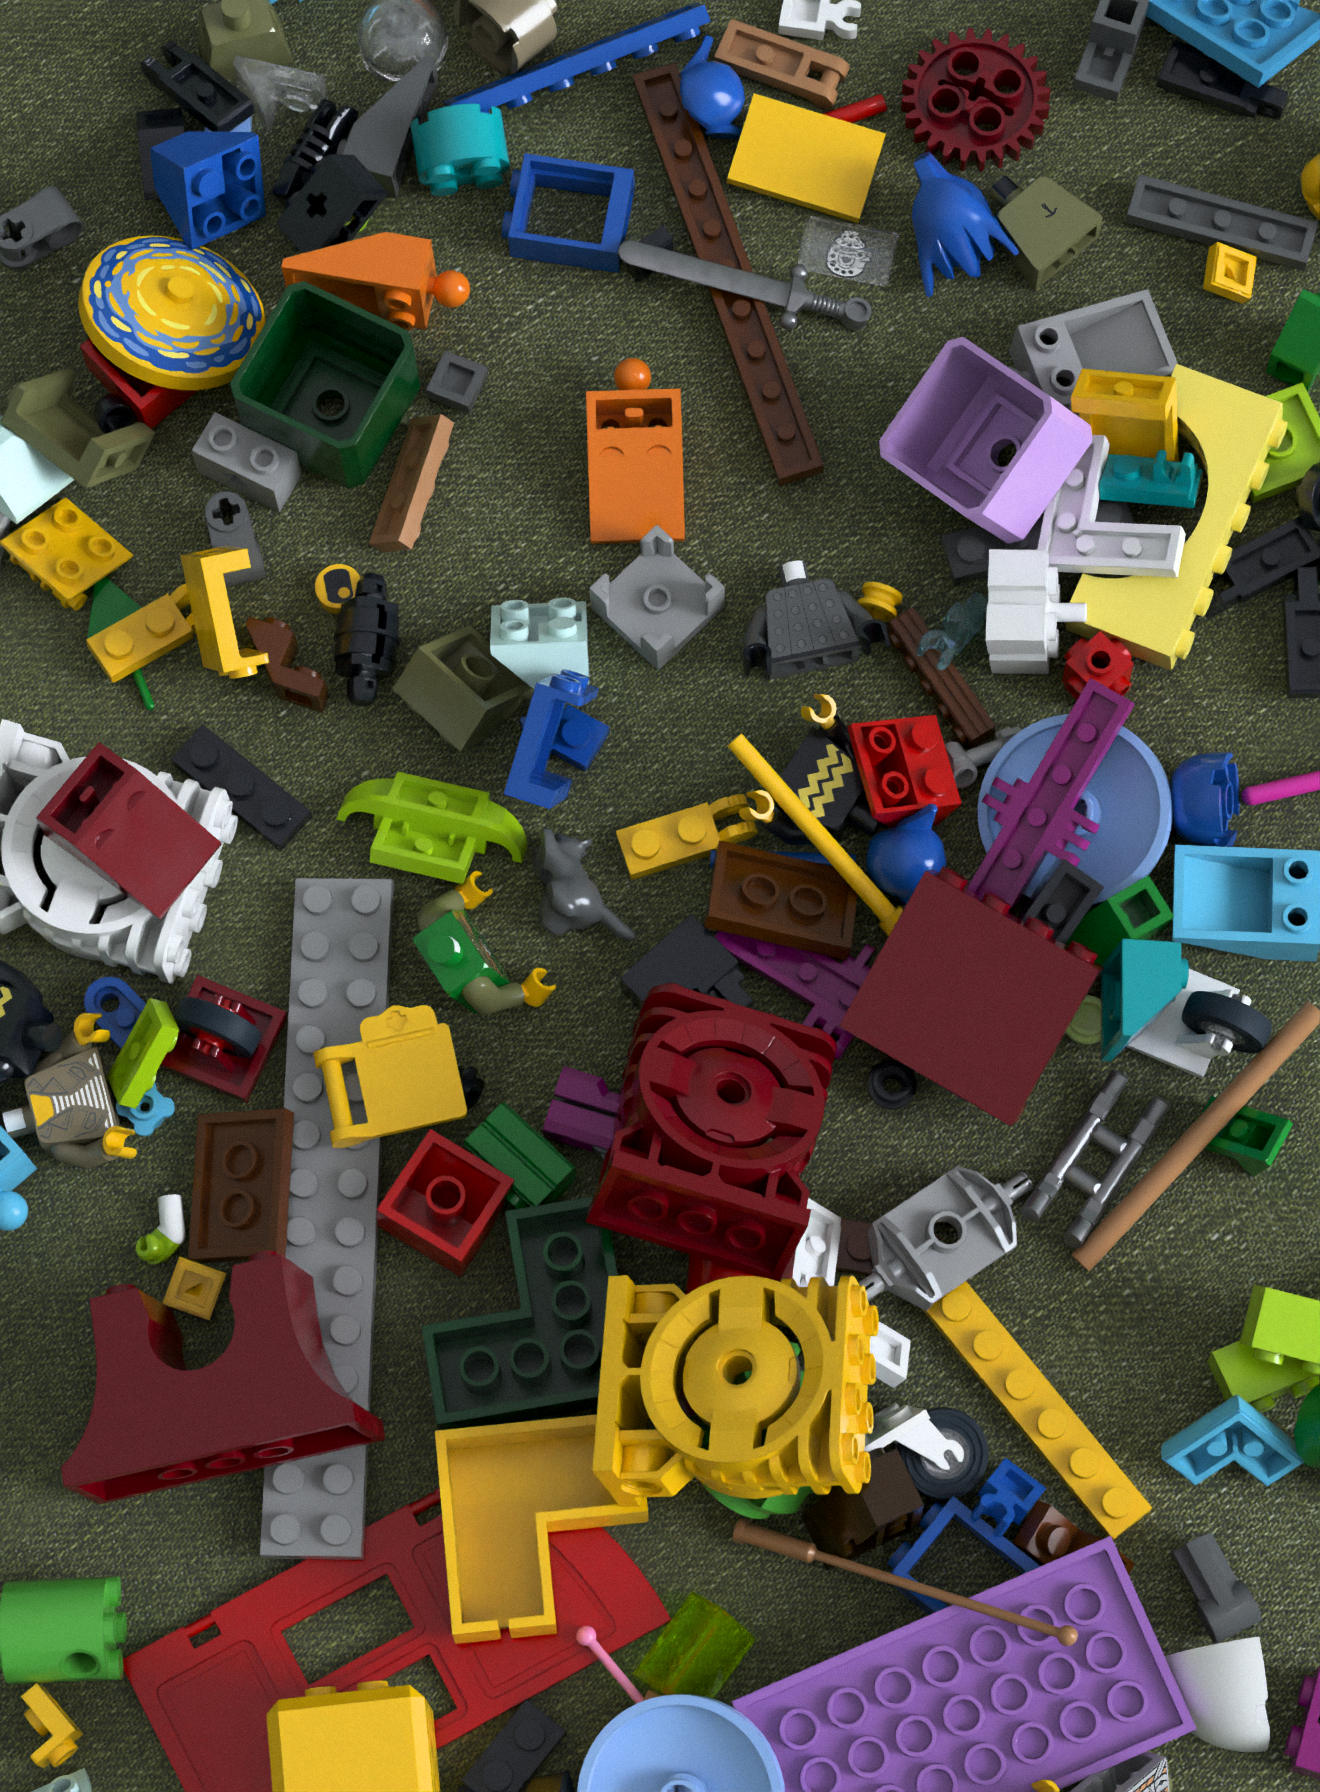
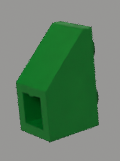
M1303 289L1271 352L1265 373L1290 386L1303 382L1308 392L1320 372V293L1313 294Z
M1148 875L1108 898L1087 913L1065 945L1069 947L1073 940L1088 947L1098 954L1095 962L1102 966L1122 939L1147 940L1166 929L1173 920L1174 915Z

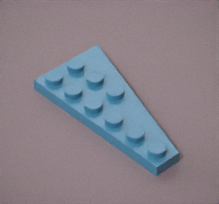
M1149 0L1146 14L1148 18L1166 28L1170 33L1177 35L1202 51L1206 56L1213 58L1258 88L1320 40V14L1300 7V0Z

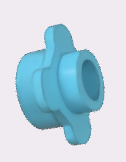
M156 1083L148 1092H145L136 1109L119 1105L118 1101L115 1106L117 1114L121 1117H127L134 1125L135 1133L143 1137L151 1135L154 1129L159 1127L165 1118L171 1117L175 1111L173 1100L163 1097L156 1090ZM148 1103L150 1108L148 1111H142L141 1105Z

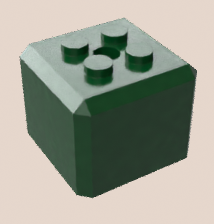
M306 281L288 285L231 380L230 386L241 425L296 451L301 466L346 488H352L366 482L419 391L420 381L414 347L408 330ZM335 397L342 400L344 407L336 415L327 416L318 410L320 403L326 398Z

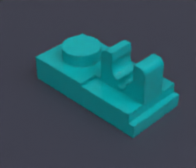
M1159 450L1155 458L1109 454L1099 483L1100 500L1194 508L1203 479V469H1198V464L1194 463L1193 454L1184 452L1182 462L1167 461L1165 450Z

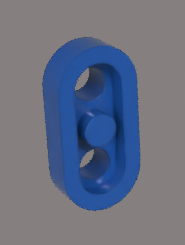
M103 977L94 981L88 987L84 997L87 1013L102 1014V1017L97 1019L95 1024L100 1029L109 1030V1039L121 1050L146 1003L123 980L116 977ZM109 999L120 1001L119 1007L113 1012L103 1010L104 1003Z

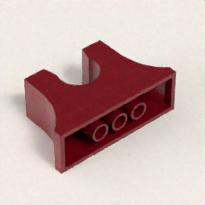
M262 1251L250 1255L248 1262L232 1265L229 1300L235 1317L233 1336L228 1347L217 1360L197 1370H187L182 1354L184 1338L172 1309L131 1284L112 1286L106 1289V1295L89 1299L96 1348V1389L92 1411L85 1432L72 1455L61 1466L63 1487L98 1504H104L385 1441L384 1426L381 1419L352 1400L338 1381L330 1365L321 1336L313 1277L278 1252Z

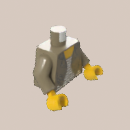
M101 1013L80 1014L74 1022V1030L62 1039L58 1050L49 1052L35 1066L33 1075L24 1080L29 1104L2 1111L6 1131L12 1139L37 1132L40 1146L46 1154L53 1155L57 1161L84 1169L98 1167L115 1160L117 1157L133 1159L137 1154L136 1149L123 1147L126 1146L125 1139L127 1136L134 1135L135 1130L121 1127L112 1089L107 1079L108 1073L104 1058L98 1047L91 1048L92 1042L103 1043L110 1038V1032L107 1029L94 1031V1024L97 1019L102 1017Z

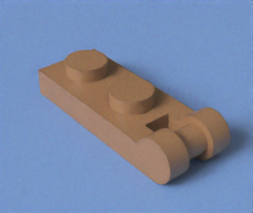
M734 19L730 20L714 56V61L729 65L739 75L806 98L815 106L823 109H831L838 96L835 90L838 82L845 80L850 68L849 64L842 58ZM810 69L822 74L820 81L807 77Z

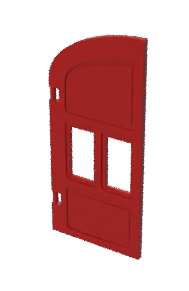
M439 1487L434 1492L414 1503L406 1505L365 1527L363 1560L306 1559L210 1611L209 1614L191 1624L181 1627L123 1659V1669L185 1792H273L266 1714L279 1699L305 1697L306 1689L333 1686L336 1687V1692L340 1693L357 1691V1684L383 1681L430 1655L457 1706L456 1710L434 1721L436 1749L439 1750L524 1703L526 1699L529 1700L600 1661L588 1646H582L578 1643L576 1633L580 1627H592L596 1632L597 1642L608 1655H611L671 1622L672 1619L640 1569L603 1527L548 1532L557 1634L511 1638L509 1628L500 1629L501 1639L455 1644L451 1626L442 1515L421 1526L418 1525L414 1517L441 1502ZM388 1575L414 1628L309 1685L282 1632ZM217 1624L221 1635L194 1648L190 1638Z

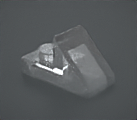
M235 56L233 65L238 85L242 92L253 102L255 113L268 133L271 131L279 103L285 104L294 111L308 112L309 110L315 111L322 99H328L324 75Z

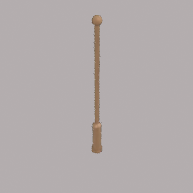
M740 1518L734 1529L733 1540L739 1544H751L806 1563L817 1560L1056 1637L1059 1643L1064 1646L1073 1645L1078 1638V1633L1073 1626L1064 1625L1059 1628L819 1551L814 1543L752 1524L750 1520Z

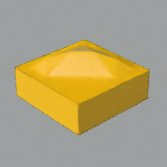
M1216 242L1208 250L1203 289L1243 304L1251 299L1257 257Z
M179 1256L162 1304L210 1320L226 1272Z

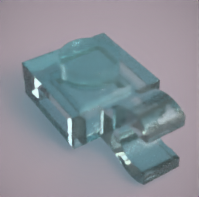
M975 591L964 605L956 602L947 612L941 623V626L946 629L926 632L921 637L916 654L921 657L926 650L931 648L937 649L942 655L936 668L940 671L946 669L950 665L952 658L958 655L981 628L987 613L988 599Z

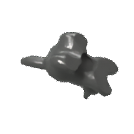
M542 828L540 846L532 848L534 873L546 886L545 893L541 896L538 905L539 924L549 933L561 936L568 930L583 929L599 922L615 937L634 941L637 938L635 932L603 904L596 884L583 869L581 860L586 855V848L590 846L592 840L590 838L579 840L575 837H566L560 833L554 835L550 828Z

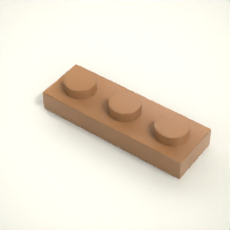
M442 414L411 418L369 545L382 553L412 549L414 542L420 534V524L428 500L434 492L435 479L442 458L448 450L449 437L454 425L453 421Z

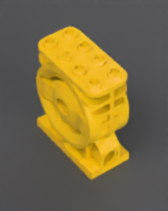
M628 1275L608 1276L592 1472L620 1507L640 1506L641 1497H673L694 1477L717 1492L748 1499L769 1498L782 1494L796 1495L802 1486H810L817 1495H828L831 1486L839 1485L847 1494H859L862 1483H869L871 1477L870 1456L867 1451H864L865 1434L872 1433L874 1423L873 1408L871 1403L867 1402L868 1385H874L876 1380V1362L873 1353H870V1337L877 1336L879 1328L877 1307L869 1305L865 1286L859 1285L853 1275L841 1276L838 1286H829L822 1276L811 1277L808 1287H799L793 1278H783L779 1282L757 1276H736L707 1283L685 1295L675 1284L635 1285ZM773 1325H782L790 1328L801 1344L804 1354L805 1371L800 1391L801 1368L798 1356L786 1336ZM745 1371H752L750 1378L746 1382L738 1385L733 1384L739 1374ZM682 1386L691 1408L710 1427L709 1450L701 1448L704 1437L703 1429L693 1423L681 1408L679 1396ZM649 1418L653 1422L656 1429L646 1430L647 1420ZM767 1428L765 1443L761 1446L762 1430Z

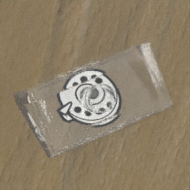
M809 216L801 240L798 264L804 265L809 272L878 286H887L900 234Z

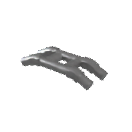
M1113 1068L1053 1163L1021 1208V1213L1026 1219L1037 1221L1053 1200L1064 1181L1088 1195L1089 1198L1063 1236L1066 1244L1073 1248H1079L1092 1231L1171 1107L1168 1101L1154 1095L1127 1140L1103 1126V1121L1129 1080L1126 1075ZM1090 1141L1116 1156L1101 1180L1075 1165Z

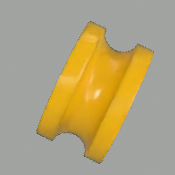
M864 583L861 590L864 598L858 599L857 602L870 613L873 619L889 622L896 618L898 612L894 607L901 605L903 595L895 588L883 583Z

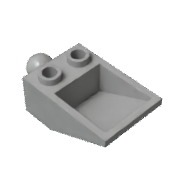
M1148 289L1019 325L1016 328L1008 350L1015 368H1008L1051 396L1071 412V395L1082 368L1171 377L1175 365L1178 364ZM1057 378H1060L1063 386L1058 384V382L1056 381Z

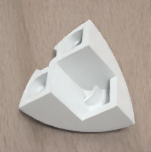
M1259 1636L1203 1646L1165 1656L1197 1728L1190 1733L1203 1741L1227 1750L1238 1752H1263L1268 1750L1270 1726L1265 1708L1268 1691Z

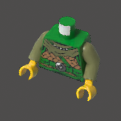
M474 871L465 879L464 884H458L455 890L451 889L428 902L420 909L418 913V927L421 932L412 938L415 946L445 992L474 1014H492L521 1006L524 1001L533 1007H539L555 990L556 985L545 986L540 983L547 974V971L543 968H535L521 985L517 982H512L467 912L464 911V908H476L493 893L492 888L484 892L476 886L474 881L482 875L481 872Z

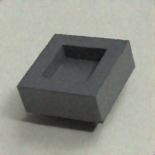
M444 351L426 388L427 398L470 414L488 377V367Z

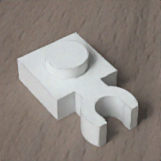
M783 0L778 34L823 41L825 29L833 30L836 35L843 39H855L857 36V24L846 23L842 19L846 16L860 17L861 3L856 0H843L838 4H831V0Z

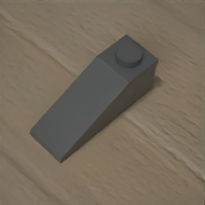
M425 55L353 123L348 140L342 139L336 154L355 155L389 193L387 195L389 197L397 198L414 150L410 124L416 118H418L419 125L423 124L438 83L434 57Z

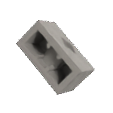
M216 412L212 415L191 450L198 473L279 513L302 476L296 451Z

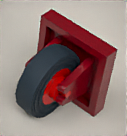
M197 975L187 997L182 999L174 1015L179 1028L176 1045L171 1052L165 1055L159 1067L247 1104L286 1022L287 1013L284 1010Z

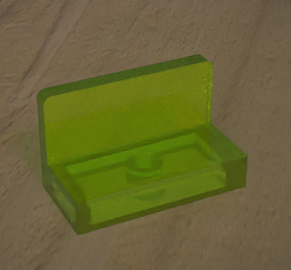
M692 1591L633 1672V1675L643 1684L661 1695L695 1694L714 1699L754 1643L755 1637L723 1608Z

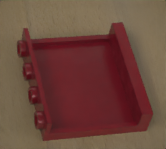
M943 866L939 873L933 869L927 870L920 879L839 1027L1012 1126L1019 1120L1026 1107L1027 1099L1095 979L1102 973L1105 967L1095 962L1098 954L1088 947L1073 940L1068 947L1052 938L1051 936L1055 930L1044 922L1032 916H1028L1024 922L1008 913L1011 904L988 891H985L983 896L980 897L966 889L965 886L968 880L960 874Z

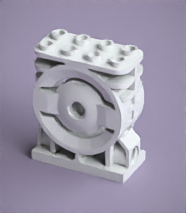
M2 719L0 724V852L5 876L0 874V934L5 935L27 923L53 946L73 956L103 961L105 965L116 967L118 964L128 966L135 974L144 976L147 972L158 975L160 981L169 984L174 982L176 976L184 977L191 959V949H187L192 932L199 933L205 921L207 905L203 904L207 889L208 887L215 888L221 875L223 862L218 859L224 843L230 844L232 842L238 824V816L232 815L233 803L230 801L227 791L219 787H214L212 791L200 788L199 782L191 779H186L184 783L173 781L171 774L162 771L156 776L137 763L123 759L216 837L222 845L161 920L128 897L124 901L107 906L100 923L95 924L102 905L117 902L127 896L44 835L41 845V859L49 879L57 888L49 910L46 912L41 907L49 891L40 880L34 863V843L42 831L36 817L86 756L70 760L60 742L25 733L21 724Z

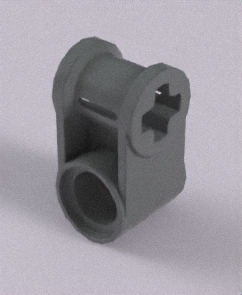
M57 187L44 188L26 202L0 215V262L5 267L12 270L27 268L54 250L70 244L83 231V222ZM6 225H8L9 228L8 232L5 231ZM21 250L25 252L24 257L21 255Z
M221 491L214 494L208 500L205 507V518L212 543L210 548L225 545L247 548L251 568L223 573L225 586L229 587L267 578L258 539L254 535L251 518L244 499L231 491ZM232 512L234 523L224 525L223 514Z

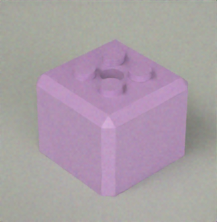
M960 337L947 341L880 438L879 445L880 455L883 459L963 516L1009 544L1025 539L1091 444L1092 433L1090 424L965 337ZM1015 444L1017 452L1007 466H999L998 456L1000 451L1007 445Z

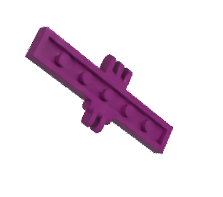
M1090 678L1029 783L1017 777L1012 786L995 777L991 785L1007 794L1005 800L1002 803L986 793L981 802L998 811L993 820L1003 825L968 885V890L980 897L983 896L985 891H988L1011 904L1008 913L1012 914L1048 852L1059 859L1067 860L1077 867L1081 859L1074 853L1064 850L1068 842H1071L1086 851L1091 842L1075 834V830L1080 825L1084 830L1096 834L1100 825L1073 809L1135 704L1132 701Z
M718 931L715 938L740 964L812 1007L802 1025L809 1027L818 1025L831 1037L833 1035L838 1037L835 1059L840 1060L855 1036L839 1027V1024L871 969L867 964L876 949L866 944L857 959L848 955L847 960L840 964L827 955Z

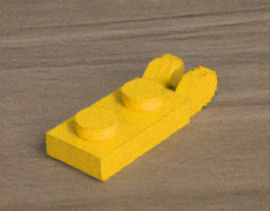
M186 583L179 586L170 596L167 593L86 639L88 649L111 683L119 681L193 638L196 629L192 612L185 619L179 611L190 604Z
M744 794L731 795L730 797L718 799L710 805L706 802L617 830L616 837L630 879L634 880L710 856L711 850H716L719 840L737 844L757 835L758 831L754 821L740 822L728 826L720 832L717 831L714 820L737 814L740 808L747 807L746 796Z

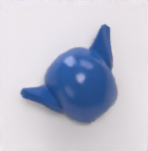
M706 35L692 59L678 75L679 77L681 76L680 95L682 97V105L689 112L690 117L706 128L705 134L708 136L739 140L743 128L735 125L733 121L741 113L745 103L744 87L739 76L729 65L717 61L706 62L714 40L711 36Z
M928 804L920 811L898 822L895 827L879 832L868 843L866 868L870 880L881 892L898 897L905 906L925 871L933 869L939 873L942 866L946 867L947 860L943 842L938 834L931 829L938 810L936 804Z

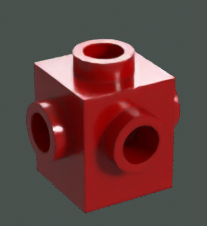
M1101 631L1089 641L1085 638L1078 640L1064 656L1067 662L1062 682L1068 693L1076 701L1090 678L1121 696H1124L1132 686L1130 677L1134 663L1131 661L1132 656L1129 650L1119 640L1115 638L1109 640ZM1096 663L1101 669L1096 668L1094 664Z

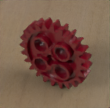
M968 28L965 40H959L957 35L950 31L948 45H943L935 38L932 40V54L919 50L918 65L909 64L907 71L908 80H903L902 94L905 97L901 99V111L907 113L905 115V128H916L913 133V142L917 144L928 140L926 152H930L932 155L939 150L943 152L942 165L944 166L953 157L958 158L960 171L966 169L969 161H975L979 172H983L985 161L990 159L1000 169L1003 165L1004 154L1018 161L1021 150L1020 146L1031 150L1035 138L1033 135L1042 136L1045 123L1043 120L1048 119L1050 105L1046 103L1049 102L1051 90L1044 86L1047 76L1046 71H1035L1037 69L1038 57L1031 56L1023 59L1024 43L1011 49L1008 47V34H1005L998 42L992 41L991 29L987 28L982 39H976L973 29ZM961 68L970 69L974 73L972 75L963 76L959 75L955 71ZM1008 86L1013 88L1015 92L1004 94L999 92L997 88ZM946 105L950 106L955 111L951 113H941L937 111L935 108L938 106ZM987 123L993 125L996 129L986 132L980 130L977 126Z

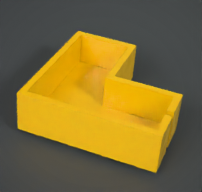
M597 1414L435 1431L451 1626L455 1644L501 1639L500 1629L509 1628L511 1638L557 1634L548 1532L649 1522L647 1497H641L640 1506L620 1507L592 1472Z

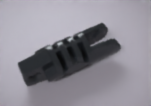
M322 99L304 127V134L299 135L296 144L291 148V155L285 158L279 177L272 189V193L283 206H285L288 199L294 193L305 186L312 176V168L320 159L328 154L337 153L340 141L348 137L353 123L358 119V110L343 105L342 108L339 107V110L336 111L337 107H335L333 101Z

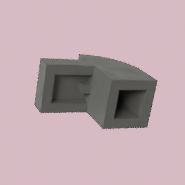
M1149 0L1099 1L1092 20L1089 40L1074 78L1073 89L1117 102L1126 74L1129 73L1138 47Z

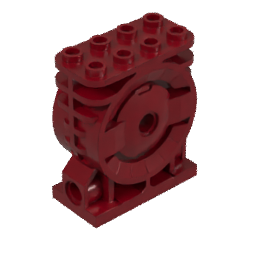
M665 983L652 987L647 993L634 1022L633 1038L629 1044L628 1060L622 1075L620 1104L614 1119L613 1139L602 1162L596 1192L590 1203L586 1222L779 1281L809 1223L811 1210L807 1209L810 1191L799 1177L813 1154L815 1141L823 1120L824 1108L828 1097L826 1089L831 1081L833 1069L831 1065L835 1059L836 1042L829 1034L819 1028L805 1026L777 1017L771 1013L757 1011L723 998H716L693 991L675 983ZM770 1138L774 1139V1140L768 1142L767 1144H764V1143L767 1142Z

